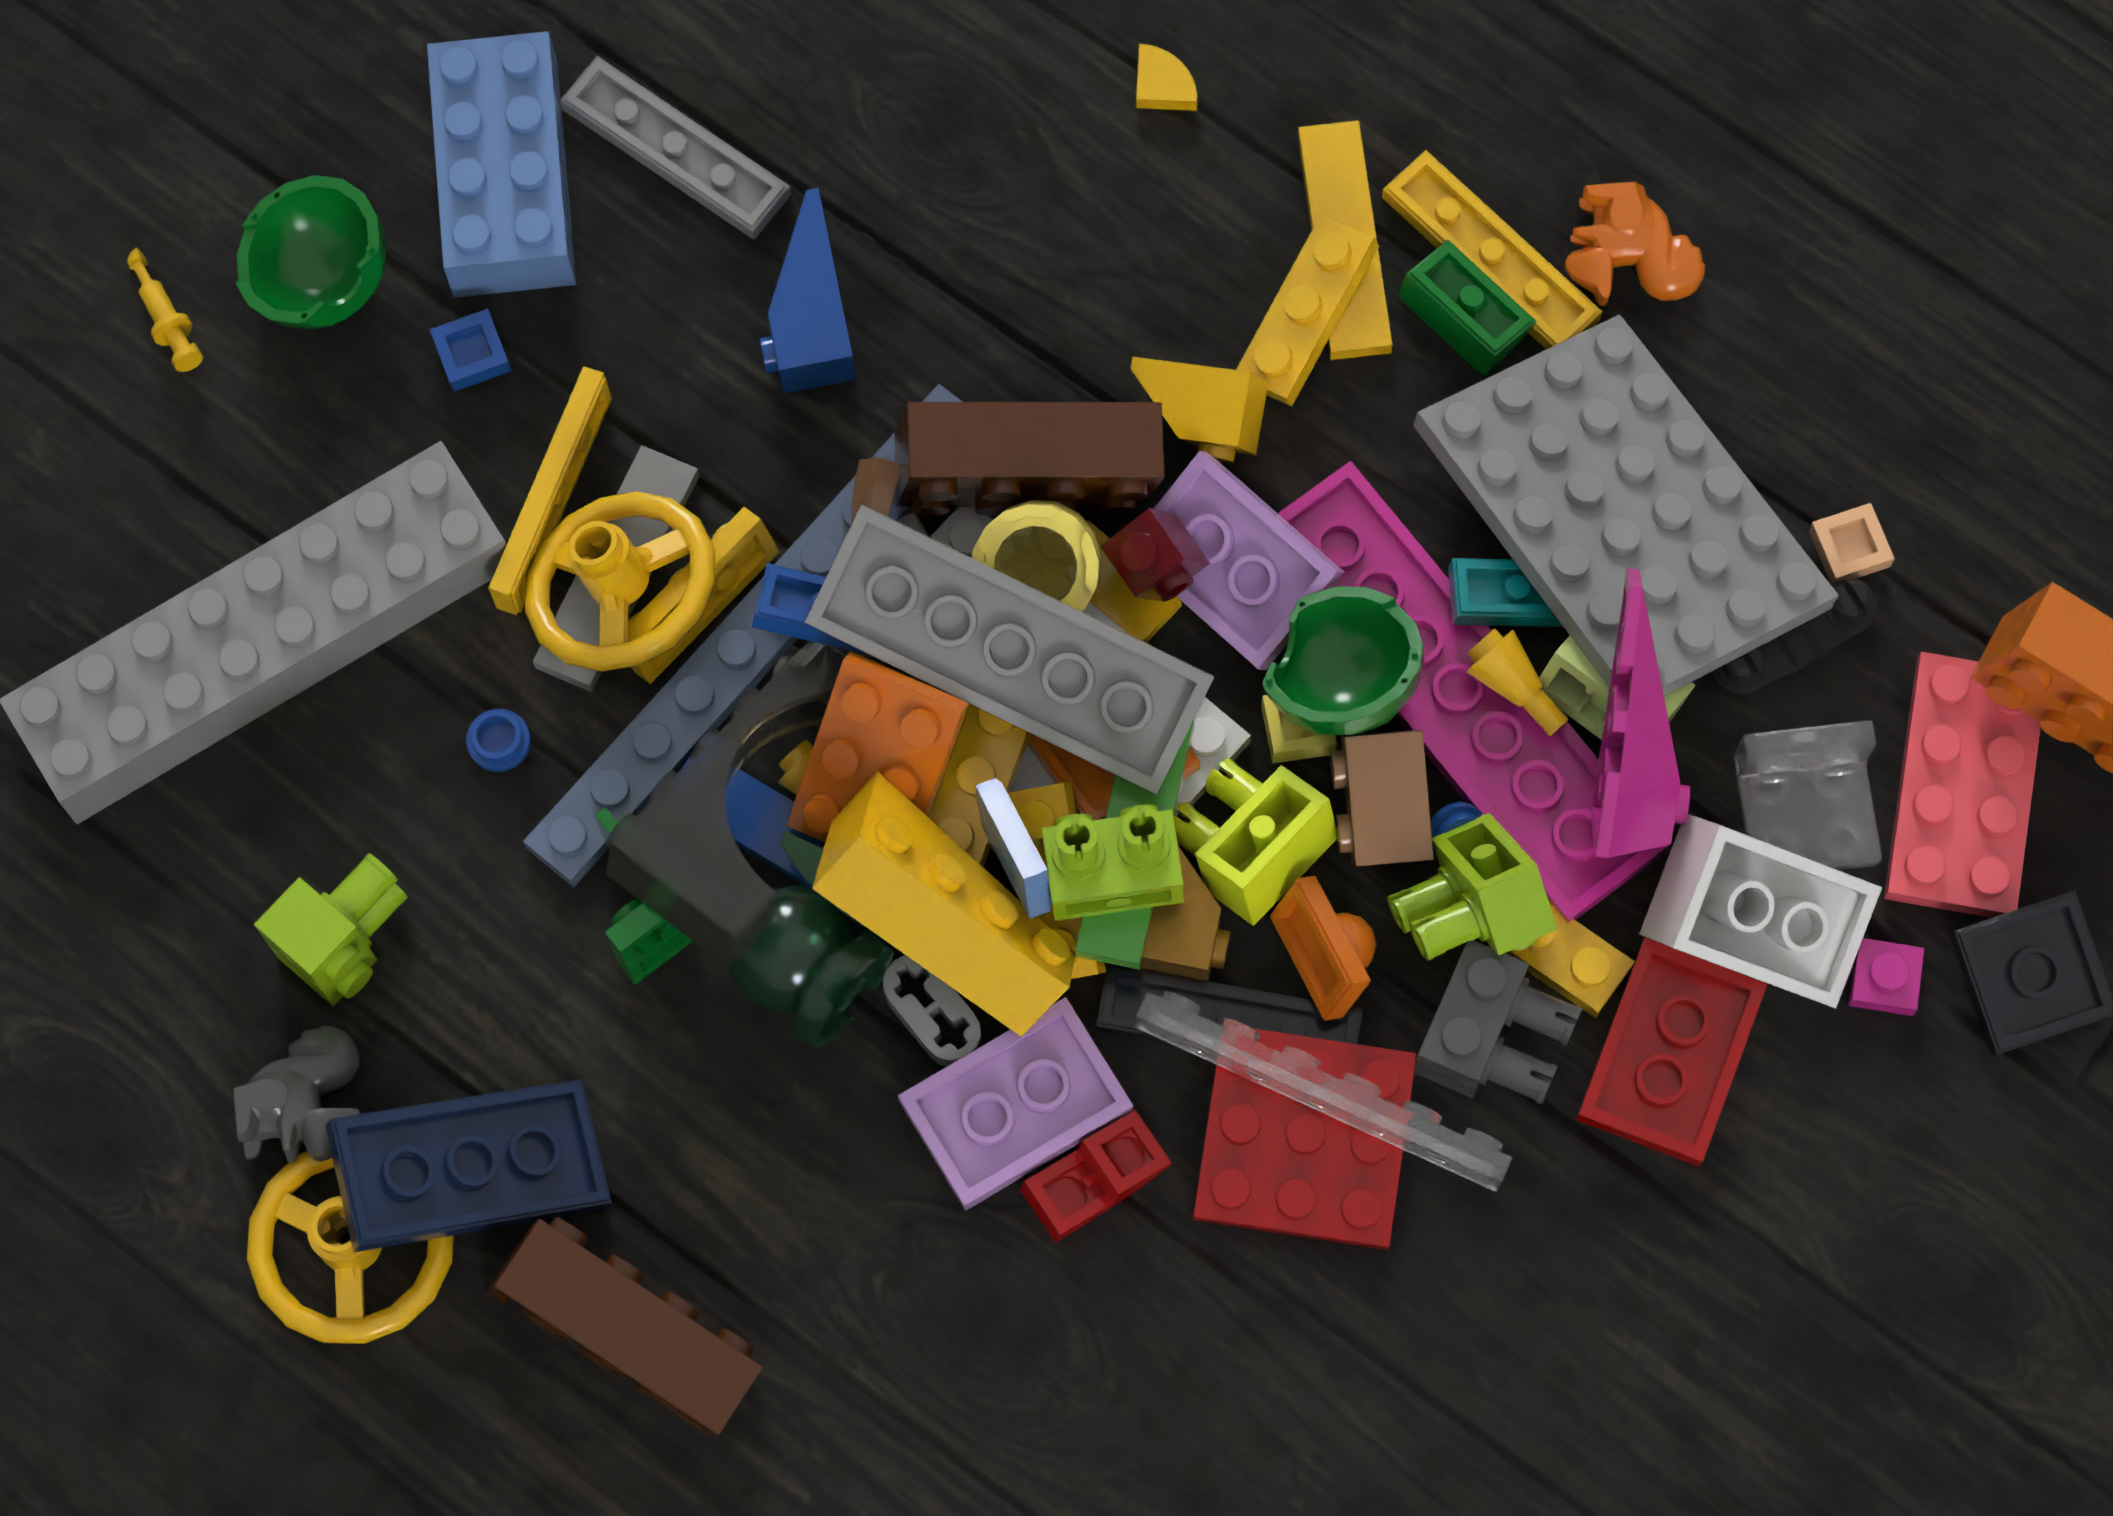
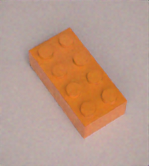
M2051 582L2003 615L1970 679L1985 687L1986 694L1996 703L2012 709L2019 708L2040 721V727L2048 735L2063 742L2077 744L2093 754L2096 763L2101 768L2113 774V619L2054 582Z

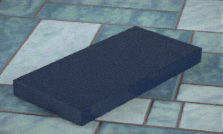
M582 1079L333 1118L325 1126L353 1252L529 1223L538 1219L546 1220L604 1210L612 1203Z

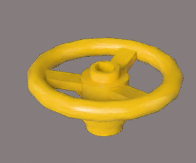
M639 491L601 497L567 515L540 544L526 575V616L538 642L568 665L600 672L639 666L674 647L700 619L715 584L714 546L700 518L672 498ZM638 516L663 521L674 531L639 547H635L620 527L607 522ZM690 554V579L679 605L658 627L628 642V605L635 602L646 590L649 583V572ZM557 568L577 575L593 599L600 605L599 645L576 641L559 628L550 609V584Z
M305 1151L298 1154L295 1162L288 1163L267 1182L249 1219L247 1263L259 1298L286 1327L322 1343L366 1344L404 1329L435 1300L452 1264L454 1235L428 1240L427 1257L414 1285L390 1307L365 1316L363 1270L370 1267L377 1260L382 1248L353 1252L351 1240L343 1245L340 1244L342 1236L349 1232L341 1196L327 1199L315 1207L292 1195L311 1176L334 1168L333 1158L322 1162L315 1161ZM278 1219L307 1233L312 1249L330 1268L335 1270L336 1318H330L303 1306L282 1284L273 1258L274 1227Z

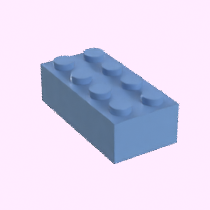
M549 31L427 44L443 268L454 298L576 285L559 72Z

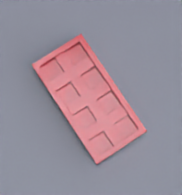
M1920 652L1916 661L1884 899L1992 918L2018 909L2041 730L2040 721L2019 708L2012 709L1996 703L1986 694L1985 687L1970 679L1979 661Z

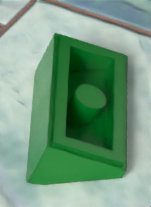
M1449 240L1445 241L1406 273L1399 291L1401 301L1483 376H1487L1536 324V320Z

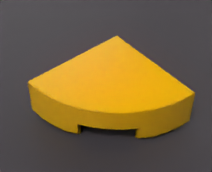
M1139 44L1136 108L1197 111V91L1194 80L1186 66L1177 57L1161 48Z

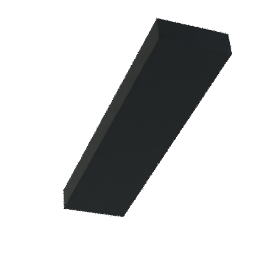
M1108 964L1096 1030L1215 1052L1219 1050L1222 1024L1357 1044L1363 1009L1351 1007L1343 1018L1324 1021L1313 1000Z

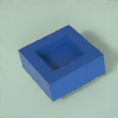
M488 308L430 329L453 392L511 372Z

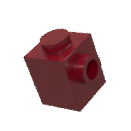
M1148 508L1100 546L1135 598L1166 602L1177 597L1190 587L1194 581L1192 577L1210 563L1174 512Z

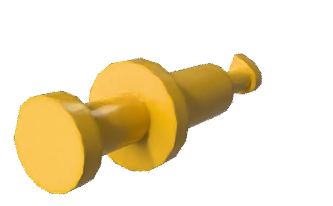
M136 247L129 254L127 263L129 268L135 271L142 284L139 289V295L155 323L151 328V335L156 344L160 346L170 345L174 353L171 362L176 371H190L200 365L203 360V355L195 342L189 344L186 338L191 332L193 325L188 315L176 313L161 282L151 280L145 268L148 262L142 252Z

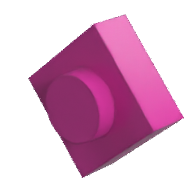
M1863 938L1853 963L1848 1006L1913 1016L1918 1007L1924 948Z

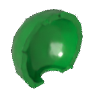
M313 175L287 182L260 200L242 225L245 230L237 253L238 282L235 283L248 306L269 320L285 327L303 329L327 328L346 320L363 307L377 290L385 272V230L365 194L342 178Z
M1335 586L1305 595L1296 602L1289 619V641L1284 658L1279 665L1271 662L1262 684L1269 699L1290 722L1320 735H1361L1388 723L1414 695L1423 669L1424 643H1422L1416 622L1396 603V598L1369 587Z

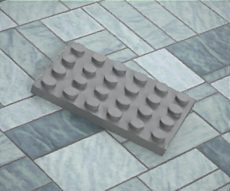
M1620 314L1417 412L1413 425L1608 687L1610 685L1626 568L1640 569L1664 696L1832 609L1833 603L1839 596Z

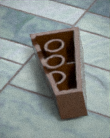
M555 1217L550 1225L541 1219L532 1224L485 1293L503 1305L511 1298L525 1308L523 1313L539 1328L565 1341L571 1338L580 1344L578 1349L591 1361L621 1378L627 1375L636 1381L634 1387L706 1434L710 1436L719 1435L763 1368L750 1359L755 1348L738 1335L723 1327L716 1336L696 1323L695 1319L700 1312L674 1293L666 1291L660 1299L640 1286L639 1283L643 1279L644 1274L620 1257L611 1254L607 1261L604 1262L583 1248L589 1238L566 1221Z

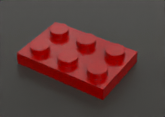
M1644 937L1576 1120L1700 1167L1705 1158L1768 983Z

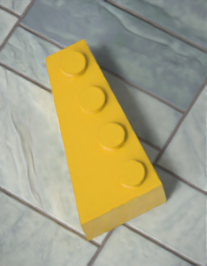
M878 771L833 819L812 887L813 890L1021 1037L1070 987L1076 954L1065 939L1056 931L1050 929L1038 917L1029 919L1022 903Z

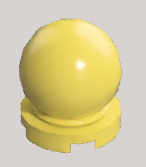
M1029 500L1008 507L984 528L972 550V558L1080 611L1086 609L1101 581L1103 555L1095 531L1078 512L1055 501Z

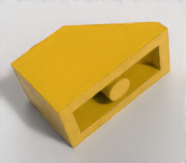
M1132 357L1131 371L1152 401L1162 402V415L1179 439L1197 447L1198 452H1208L1219 462L1234 463L1235 453L1256 456L1268 381L1248 371Z

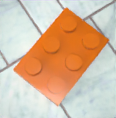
M851 651L842 661L786 826L825 843L833 819L877 771L929 817L969 703Z

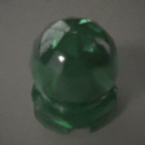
M801 886L775 887L752 897L730 924L726 949L730 975L749 1001L772 1013H796L792 1025L793 1035L803 1043L807 1042L818 1050L833 1041L854 1019L845 1011L846 1007L855 998L862 986L874 993L894 955V951L885 945L883 939L872 931L865 932L858 938L852 939L848 919L844 913L819 893Z

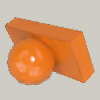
M1316 876L1297 878L1271 913L1270 918L1324 1021L1340 1019L1345 1016L1371 982L1365 968L1373 960L1377 946L1373 928L1361 916L1349 913L1335 914Z

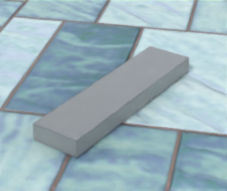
M598 56L560 100L562 110L753 240L756 239L791 196L788 184Z
M641 445L616 495L639 491L672 498L685 507L699 478L698 468ZM638 516L607 522L620 527L635 547H639L673 531L663 521ZM576 575L555 619L559 628L576 641L599 645L600 605L593 599ZM638 599L628 605V619ZM542 645L533 660L535 669L589 692H593L602 673L596 670L568 665Z

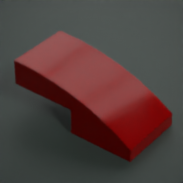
M1134 1110L1084 1139L1076 1151L1026 1179L1019 1190L1054 1242L1057 1243L1146 1185L1168 1169L1172 1162L1140 1115Z

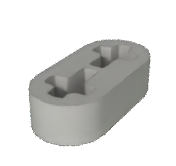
M906 955L894 960L889 965L883 978L885 998L892 1011L931 1059L937 1064L947 1067L981 1046L980 1023L956 990ZM908 973L913 979L920 978L923 975L927 977L923 985L926 997L931 1002L929 1006L924 1008L912 994L905 995L903 998L898 996L902 990L900 981L902 975ZM941 1014L953 1028H957L962 1024L967 1026L968 1028L963 1033L966 1045L960 1049H957L951 1043L944 1045L942 1048L938 1046L937 1043L941 1040V1032L933 1019Z

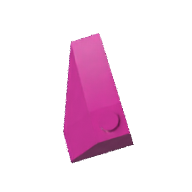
M1626 568L1591 810L1595 856L1604 858L1671 845L1674 823H1686L1690 800V786L1680 785L1677 760L1640 569Z

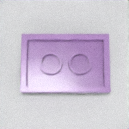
M1199 451L1154 508L1174 512L1210 562L1192 577L1194 579L1193 583L1177 597L1259 670H1267L1271 662L1277 658L1288 644L1289 619L1296 602L1305 595L1334 587L1345 573L1208 452Z
M1066 997L1054 1003L1022 1037L1010 1029L898 1095L901 1106L965 1211L1133 1111V1104Z

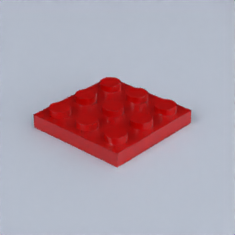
M1222 1024L1193 1220L1388 1250L1417 1053Z

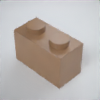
M1416 729L1340 736L1341 750L1330 751L1333 788H1344L1347 814L1336 815L1339 853L1350 852L1351 864L1355 866L1434 860L1423 730Z

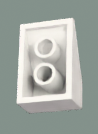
M1688 814L1686 823L1680 825L1639 934L1669 947L1836 1008L1882 887L1722 825Z

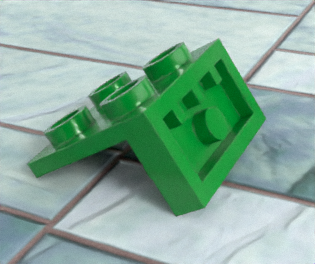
M604 808L595 815L607 847L648 898L645 902L642 898H637L622 907L611 920L613 926L605 931L619 966L636 985L696 939L689 920L696 912L687 900L689 896L688 891L667 865H664L658 871L654 868L657 864L647 850L650 845L635 824L627 816L617 822L610 812Z

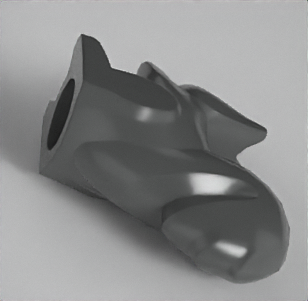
M321 1025L319 1028L303 1031L299 1039L290 1043L287 1049L288 1058L269 1063L261 1068L248 1083L233 1088L237 1137L239 1142H243L246 1160L255 1159L259 1155L264 1140L278 1138L281 1141L288 1163L296 1161L301 1144L305 1143L306 1150L311 1158L315 1161H326L332 1158L325 1127L328 1121L333 1118L360 1114V1111L355 1108H321L320 1095L342 1089L353 1079L359 1067V1050L354 1039L347 1032L335 1026Z

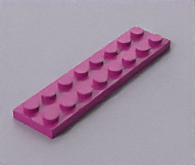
M1351 461L1278 513L1345 572L1335 586L1369 587L1396 598V603L1416 622L1422 643H1424L1422 674L1414 695L1394 717L1405 730H1423L1424 753L1465 803L1474 805L1482 812V815L1490 813L1537 864L1548 901L1567 923L1573 919H1578L1667 852L1669 845L1611 858L1595 856L1591 810L1599 759L1568 722L1564 723L1556 732L1549 736L1523 706H1516L1466 673L1475 664L1467 653L1492 630L1488 626L1453 625L1448 577Z

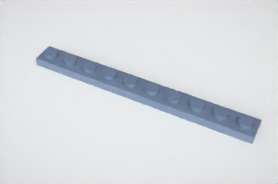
M938 384L923 402L962 401ZM894 434L872 458L881 457L895 462ZM856 475L774 565L827 577L851 527V508ZM895 490L888 517L898 521L904 515L912 513V506H896ZM763 578L523 841L527 850L573 888L608 850L595 815L606 808L617 822L626 816L633 822L685 765L697 745L702 746L799 639L752 627Z

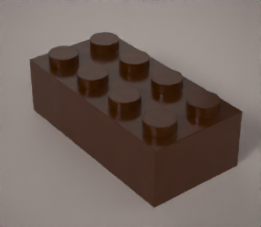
M907 402L894 432L895 462L902 464L896 486V506H912V512L916 515H943L950 512V506H975V513L979 515L997 516L1008 507L1029 500L1055 501L1074 511L1075 506H1100L1101 514L1128 515L1137 512V506H1145L1164 478L1162 402Z

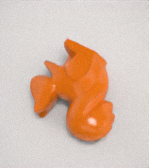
M1636 182L1586 185L1583 187V198H1579V207L1582 211L1593 214V225L1573 228L1570 243L1584 248L1572 252L1566 258L1565 269L1577 284L1593 294L1599 306H1605L1611 294L1613 268L1635 265L1641 286L1649 295L1661 301H1676L1690 296L1698 289L1705 275V264L1702 260L1700 248L1693 246L1686 235L1672 236L1668 217L1654 201L1647 197L1644 186Z

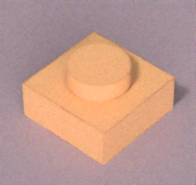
M1871 503L1814 521L1809 528L1810 536L1831 584L1841 580L1856 579L1889 568L1895 559Z

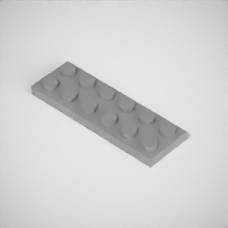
M865 505L860 506L804 622L1156 795L1214 679L1213 675Z

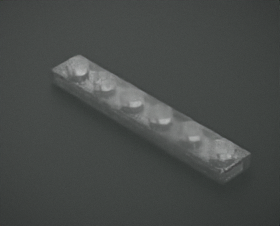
M1165 991L1163 997L1160 998L1147 992L1136 1015L1137 1029L1497 1192L1512 1157L1501 1153L1503 1144L1490 1135L1470 1128L1466 1129L1464 1135L1440 1125L1442 1116L1424 1105L1406 1101L1402 1108L1380 1098L1381 1088L1362 1077L1345 1073L1343 1080L1318 1070L1321 1062L1305 1051L1285 1046L1281 1053L1259 1043L1260 1033L1241 1022L1226 1018L1223 1024L1219 1025L1198 1015L1201 1009L1200 1006L1179 994Z

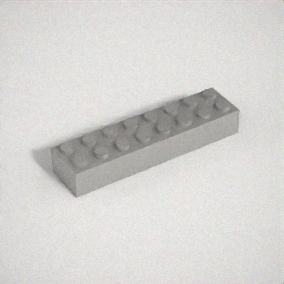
M439 441L0 698V704L57 800L74 822L79 824L490 581L506 548V542L442 441Z

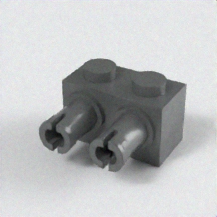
M1474 940L1468 941L1418 1053L1414 1074L1470 1098L1474 1097L1479 1083L1485 1085L1487 1080L1542 1104L1558 1066L1553 1063H1546L1504 1045L1505 1038L1500 1036L1504 1025L1510 1027L1512 1022H1515L1560 1041V1044L1567 1046L1583 1007L1574 1006L1528 986L1530 979L1525 978L1529 966L1528 963L1505 953L1498 956L1491 947Z

